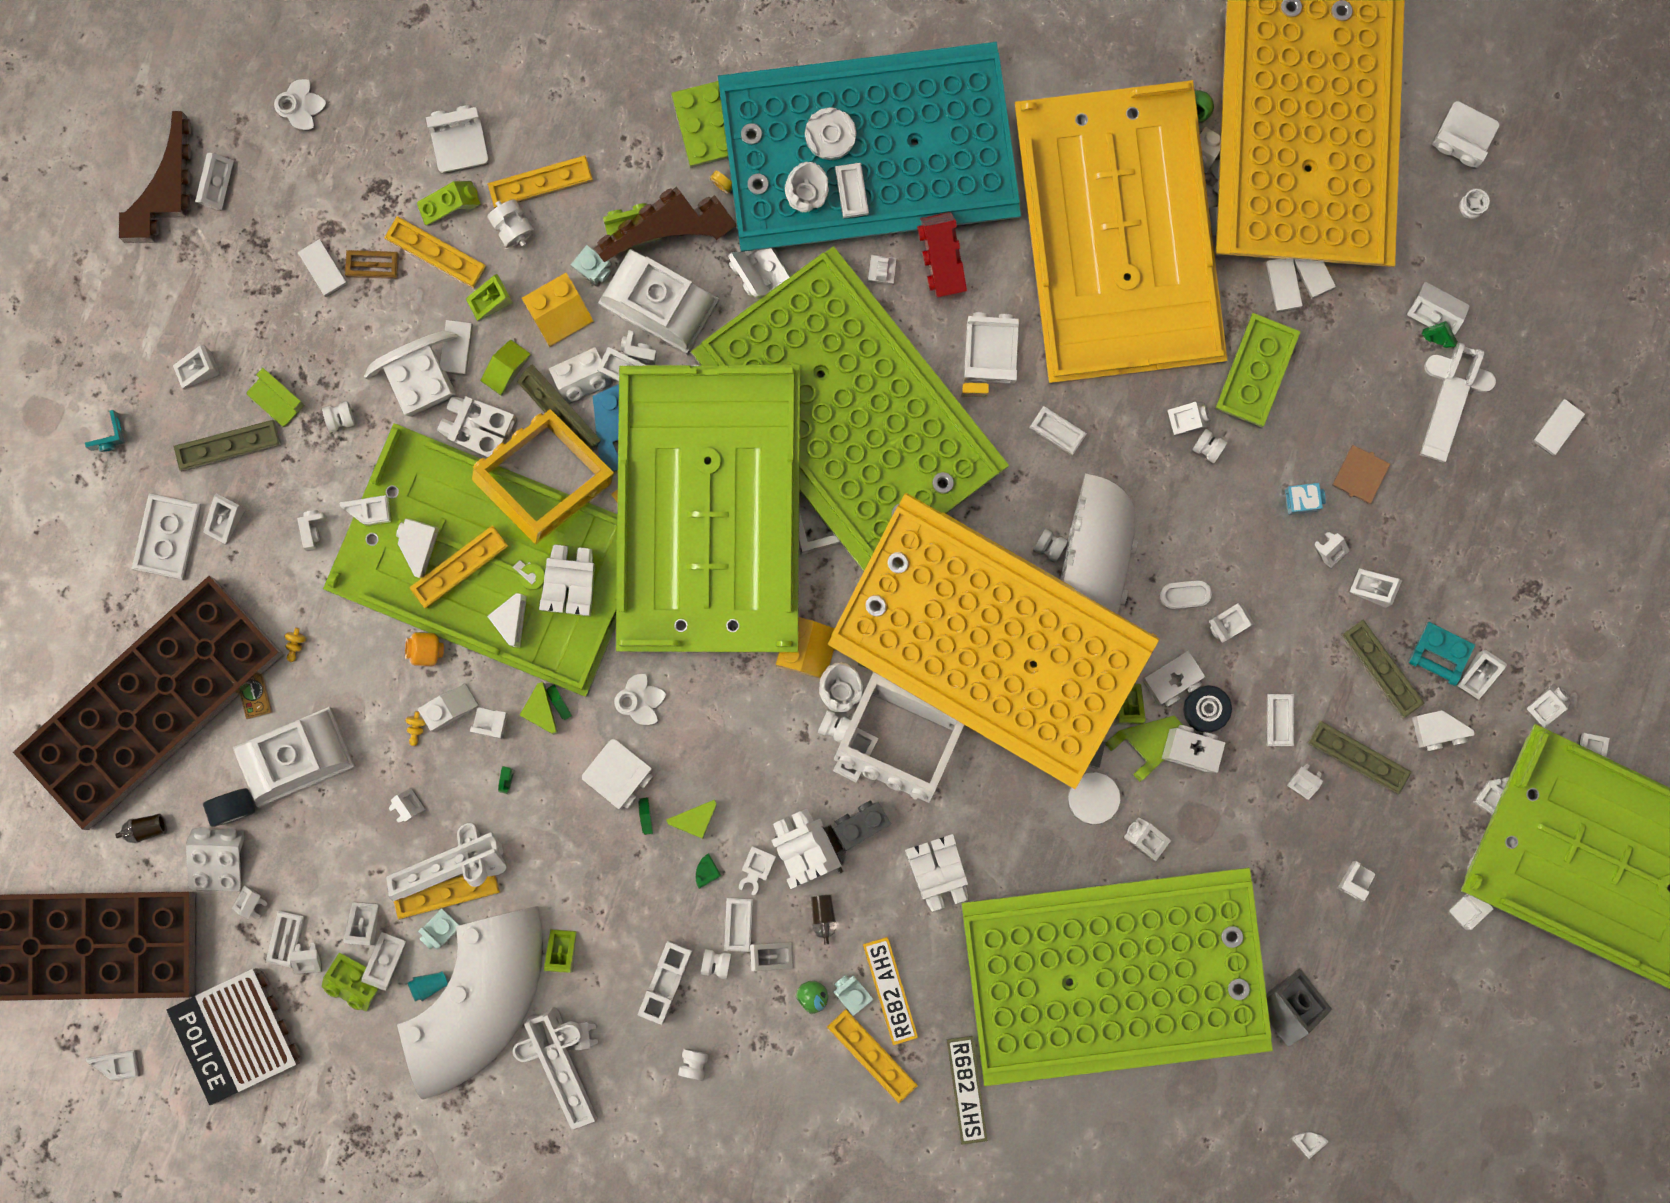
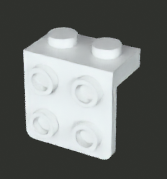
M1456 101L1450 108L1432 146L1446 155H1452L1460 159L1467 166L1478 168L1488 154L1486 151L1499 128V122Z
M470 105L458 107L457 111L454 112L436 111L430 117H426L427 127L432 137L437 167L441 173L488 163L480 115L476 107L472 108Z
M775 248L732 252L728 255L731 269L736 275H740L744 281L743 288L749 296L754 298H762L792 276Z
M611 739L582 774V780L619 810L623 807L628 809L637 798L634 795L640 786L644 789L653 778L650 774L653 769L617 740Z
M206 827L191 829L186 843L188 886L190 889L212 891L240 890V851L244 842V831L231 828L214 830Z

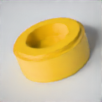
M715 170L710 176V181L724 193L730 194L732 191L731 180Z

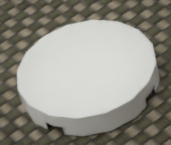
M836 108L820 109L808 120L805 129L806 144L816 156L827 160L839 159L849 153L854 146L856 138L855 124L844 111L842 112Z
M1097 772L1086 773L1076 789L1070 787L1068 794L1069 807L1074 816L1082 822L1088 824L1104 823L1111 819L1118 810L1120 804L1119 789L1115 782L1107 775Z

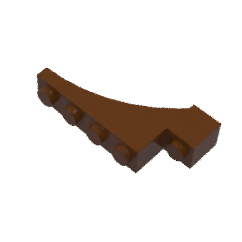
M172 111L167 147L153 179L130 208L125 212H119V239L124 243H155V235L159 234V222L155 218H185L186 210L190 209V196L186 194V185H190L191 180L190 170L187 169V159L191 158L190 144H187V134H191V121L187 119L183 111Z
M676 186L674 189L670 188L660 195V199L654 204H647L641 208L639 215L635 218L622 222L618 227L619 230L611 236L605 235L602 237L594 249L603 262H606L634 245L671 235L713 236L718 240L737 226V224L715 195L711 198H704L699 202L698 208L694 210Z

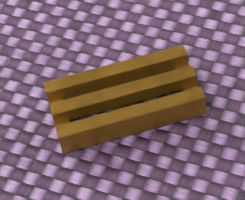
M346 250L345 276L398 279L399 253ZM352 257L392 258V262H362L351 260ZM351 267L391 268V272L351 270Z

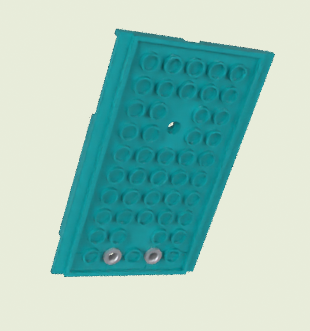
M997 42L718 75L741 252L915 231L917 226L921 225L920 218L951 212L956 220V225L1021 217ZM836 108L842 112L844 111L855 124L856 138L854 146L842 158L834 160L822 159L813 154L806 144V124L810 117L820 109ZM749 131H753L756 133V137L749 139L746 134ZM917 139L918 144L912 145L911 140ZM804 162H813L820 165L828 178L829 191L825 203L821 207L813 208L809 212H800L791 207L785 194V184L788 175L796 166ZM861 163L869 215L843 219L835 166ZM754 182H762L763 187L755 189L753 187Z

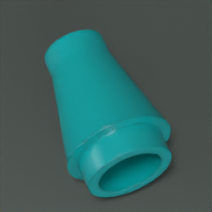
M443 971L412 977L413 980L407 982L415 1002L418 1000L424 1001L448 985Z

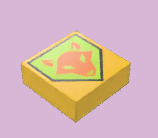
M964 383L962 385V397L988 396L989 384Z

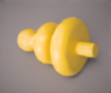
M295 628L294 632H287L284 635L286 640L291 641L285 645L286 649L289 650V654H287L289 662H294L296 660L295 653L302 649V646L298 643L306 641V637L299 633L300 628Z
M415 711L414 716H408L405 719L407 724L412 725L407 728V732L411 734V738H409L411 746L418 744L417 736L423 733V729L419 726L426 725L424 719L419 717V711Z

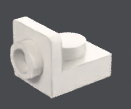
M629 330L627 337H622L620 351L638 362L655 365L657 359L656 350H652V346L638 343L637 347L633 346L635 334L634 331Z
M1193 402L1168 410L1174 435L1210 427L1211 413L1204 402Z
M318 510L304 512V517L297 518L303 549L306 551L317 549L315 542H319L317 527H312V524L327 521L326 515L319 513Z
M1552 684L1546 692L1527 707V710L1545 728L1568 709L1570 705L1568 699L1570 697L1562 687L1559 686L1557 688Z
M1138 818L1129 826L1124 836L1125 840L1135 845L1154 861H1157L1171 842L1168 837L1151 823L1141 818Z

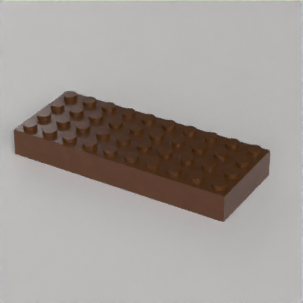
M208 576L15 749L13 753L82 830H90L284 654L216 579Z
M195 892L0 895V1001L190 998L195 996Z

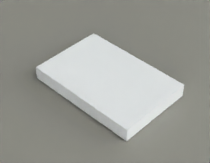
M149 494L132 569L184 580L201 505Z

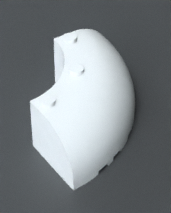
M1085 473L1069 532L1060 580L1118 614L1120 605L1125 606L1128 590L1124 589L1130 556L1131 553L1135 554L1138 539L1134 538L1136 527L1135 507L1126 492L1115 483L1105 478Z
M538 906L456 926L457 959L452 977L446 989L426 1011L409 1021L397 1024L409 1073L420 1099L423 1100L444 1093L479 1073L501 1053L520 1028L534 998L542 965L543 938Z

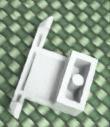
M440 331L405 344L373 361L368 366L364 376L366 379L371 378L384 369L403 414L411 417L450 399L452 396H456L448 374L442 371L431 346L451 341L457 338L458 335L448 331Z

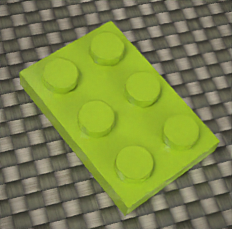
M718 81L672 92L671 95L690 168L728 159Z

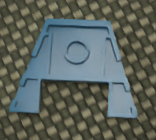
M619 384L592 396L596 435L601 439L598 444L599 458L613 472L618 470V453L613 442L618 441Z

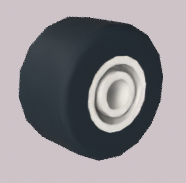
M1207 685L1197 688L1188 695L1183 711L1186 721L1192 728L1199 732L1210 733L1221 729L1227 724L1231 718L1232 705L1226 692L1219 687Z
M247 788L217 796L203 803L211 827L238 820L255 812Z

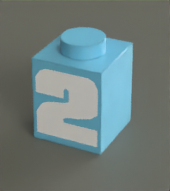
M1319 483L1288 486L1285 489L1288 515L1318 512L1323 508L1322 505L1326 504L1325 491L1320 489Z

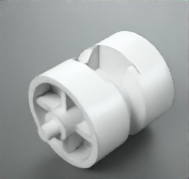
M515 199L503 204L500 201L496 202L497 207L487 217L494 229L500 230L499 237L506 248L516 246L519 243L522 247L525 246L524 240L529 238L535 230L527 218H522L523 211Z

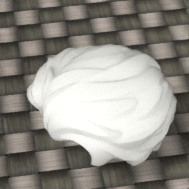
M804 162L796 166L788 175L785 184V194L790 206L800 212H809L813 208L821 207L825 203L829 191L826 173L820 165L813 162Z
M840 662L829 665L825 672H823L819 682V693L821 699L831 711L848 712L854 704L860 702L863 684L855 668L847 663Z

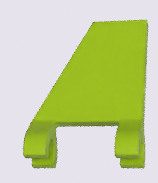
M1173 715L1119 730L1105 745L1110 751H1113L1124 740H1127L1146 761L1144 765L1132 774L1141 782L1164 761L1162 755L1169 729L1178 728L1179 725L1183 724Z

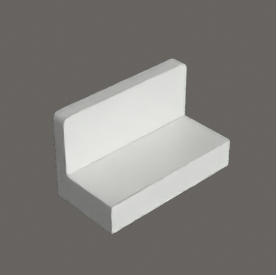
M1424 282L1407 315L1429 327L1447 321L1455 336L1464 322L1470 306L1439 288Z

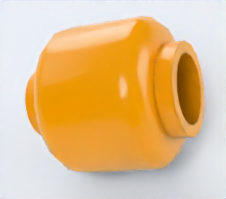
M414 632L410 638L406 639L405 658L409 659L412 665L432 667L437 663L438 658H443L444 643L439 642L438 636L435 633Z

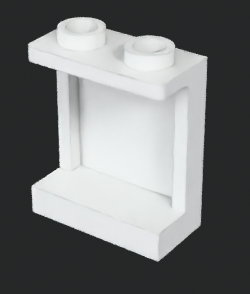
M976 312L973 313V316H968L964 381L1016 383L1020 319H1014V315L999 314V318L988 317L987 313Z

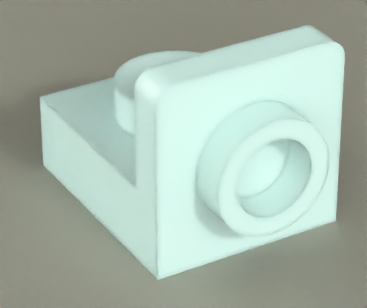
M588 245L571 263L572 268L594 285L598 281H605L611 273L609 269L611 267L610 261L603 262L598 253Z
M441 908L418 931L422 935L419 939L429 949L433 947L440 949L456 933V926L460 924Z
M844 975L834 984L837 988L833 991L834 994L853 1016L873 1000L854 975L850 978Z

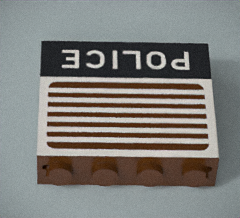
M257 968L242 973L166 1009L209 1106L300 1064L298 1060L301 1057L300 1051L295 1043L291 1044L287 1035L290 1033L289 1027L284 1019L280 1020L276 1011L279 1009L277 1000L273 995L269 996L266 986H268L267 978L263 971L259 972Z

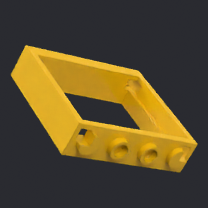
M550 409L544 414L536 415L532 419L531 424L525 429H518L506 444H499L488 458H481L473 466L472 481L536 545L610 486L614 472ZM549 428L595 475L538 521H535L489 473L542 431Z

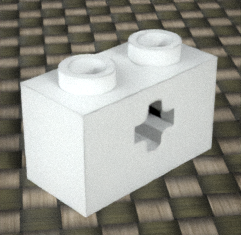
M1188 650L1145 677L1142 681L1158 706L1165 703L1168 707L1180 699L1178 694L1185 689L1190 693L1202 686L1200 680L1205 676ZM1171 674L1174 677L1180 676L1179 687L1176 684L1170 685Z
M1184 725L1169 729L1162 755L1163 760L1207 773H1218L1225 742L1219 741L1218 736L1215 734L1203 732V735L1193 733L1194 728ZM1191 744L1198 748L1197 752L1190 748Z

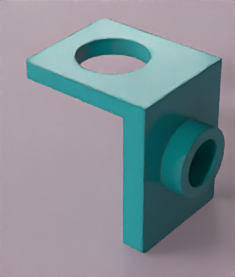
M109 411L115 435L85 442L87 449L90 451L99 449V452L114 450L115 445L125 443L119 414L116 411Z

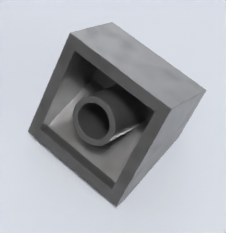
M1300 968L1266 994L1270 1024L1288 1047L1308 1035L1332 1010Z

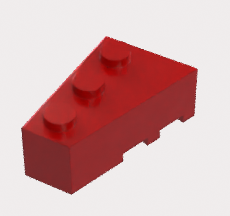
M951 212L920 218L921 225L917 226L919 240L925 242L926 250L922 251L924 266H929L931 275L927 276L929 291H934L936 297L967 291L963 262L961 261L959 251L960 243L957 240L955 227H957L955 218Z

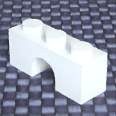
M667 941L652 982L637 1014L638 1016L660 1025L664 1023L692 950Z

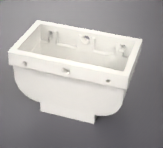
M630 248L599 300L598 305L688 356L716 308L719 298Z
M331 707L233 747L257 808L355 768Z

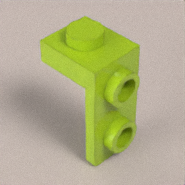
M453 181L417 202L425 225H431L457 209H474L481 205L477 189L472 181Z

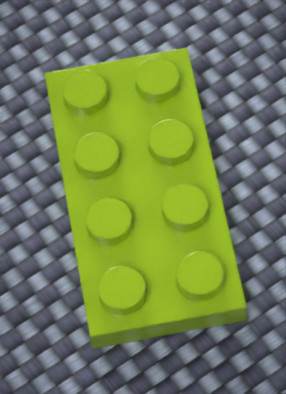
M1252 313L1215 409L1263 428L1301 331Z

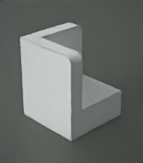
M478 708L473 727L471 726L470 732L503 739L508 714L497 710Z
M1352 861L1338 889L1359 901H1365L1369 894L1367 890L1375 877V873L1361 866V863L1358 861Z
M1465 894L1449 909V913L1465 930H1472L1494 908L1490 904Z

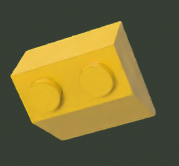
M567 273L522 297L526 308L549 347L594 322Z
M799 617L798 652H779L775 664L776 667L821 678L823 672L831 663L834 648L827 644L835 628Z

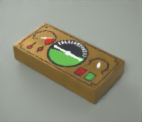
M261 674L240 693L246 719L272 713L264 677Z

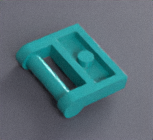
M1427 622L1408 663L1415 667L1418 665L1447 679L1449 684L1456 686L1475 644L1431 622ZM1426 650L1454 664L1453 671L1423 657V651Z

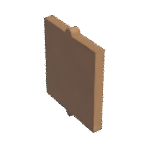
M1352 445L1332 485L1348 493L1349 497L1354 496L1371 504L1390 463L1374 456L1373 452L1368 453Z

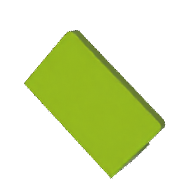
M262 368L256 374L259 379L246 394L282 427H286L305 405L269 372Z

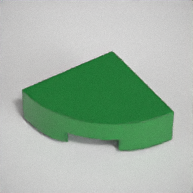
M1447 321L1425 328L1422 331L1423 337L1430 343L1434 342L1443 345L1445 348L1457 345L1458 341Z
M555 684L548 687L547 693L560 717L564 720L571 717L572 715Z
M502 766L498 785L499 793H509L514 774L512 768Z
M639 798V816L642 833L644 835L653 834L649 798Z
M709 853L701 859L696 869V883L699 889L721 877Z

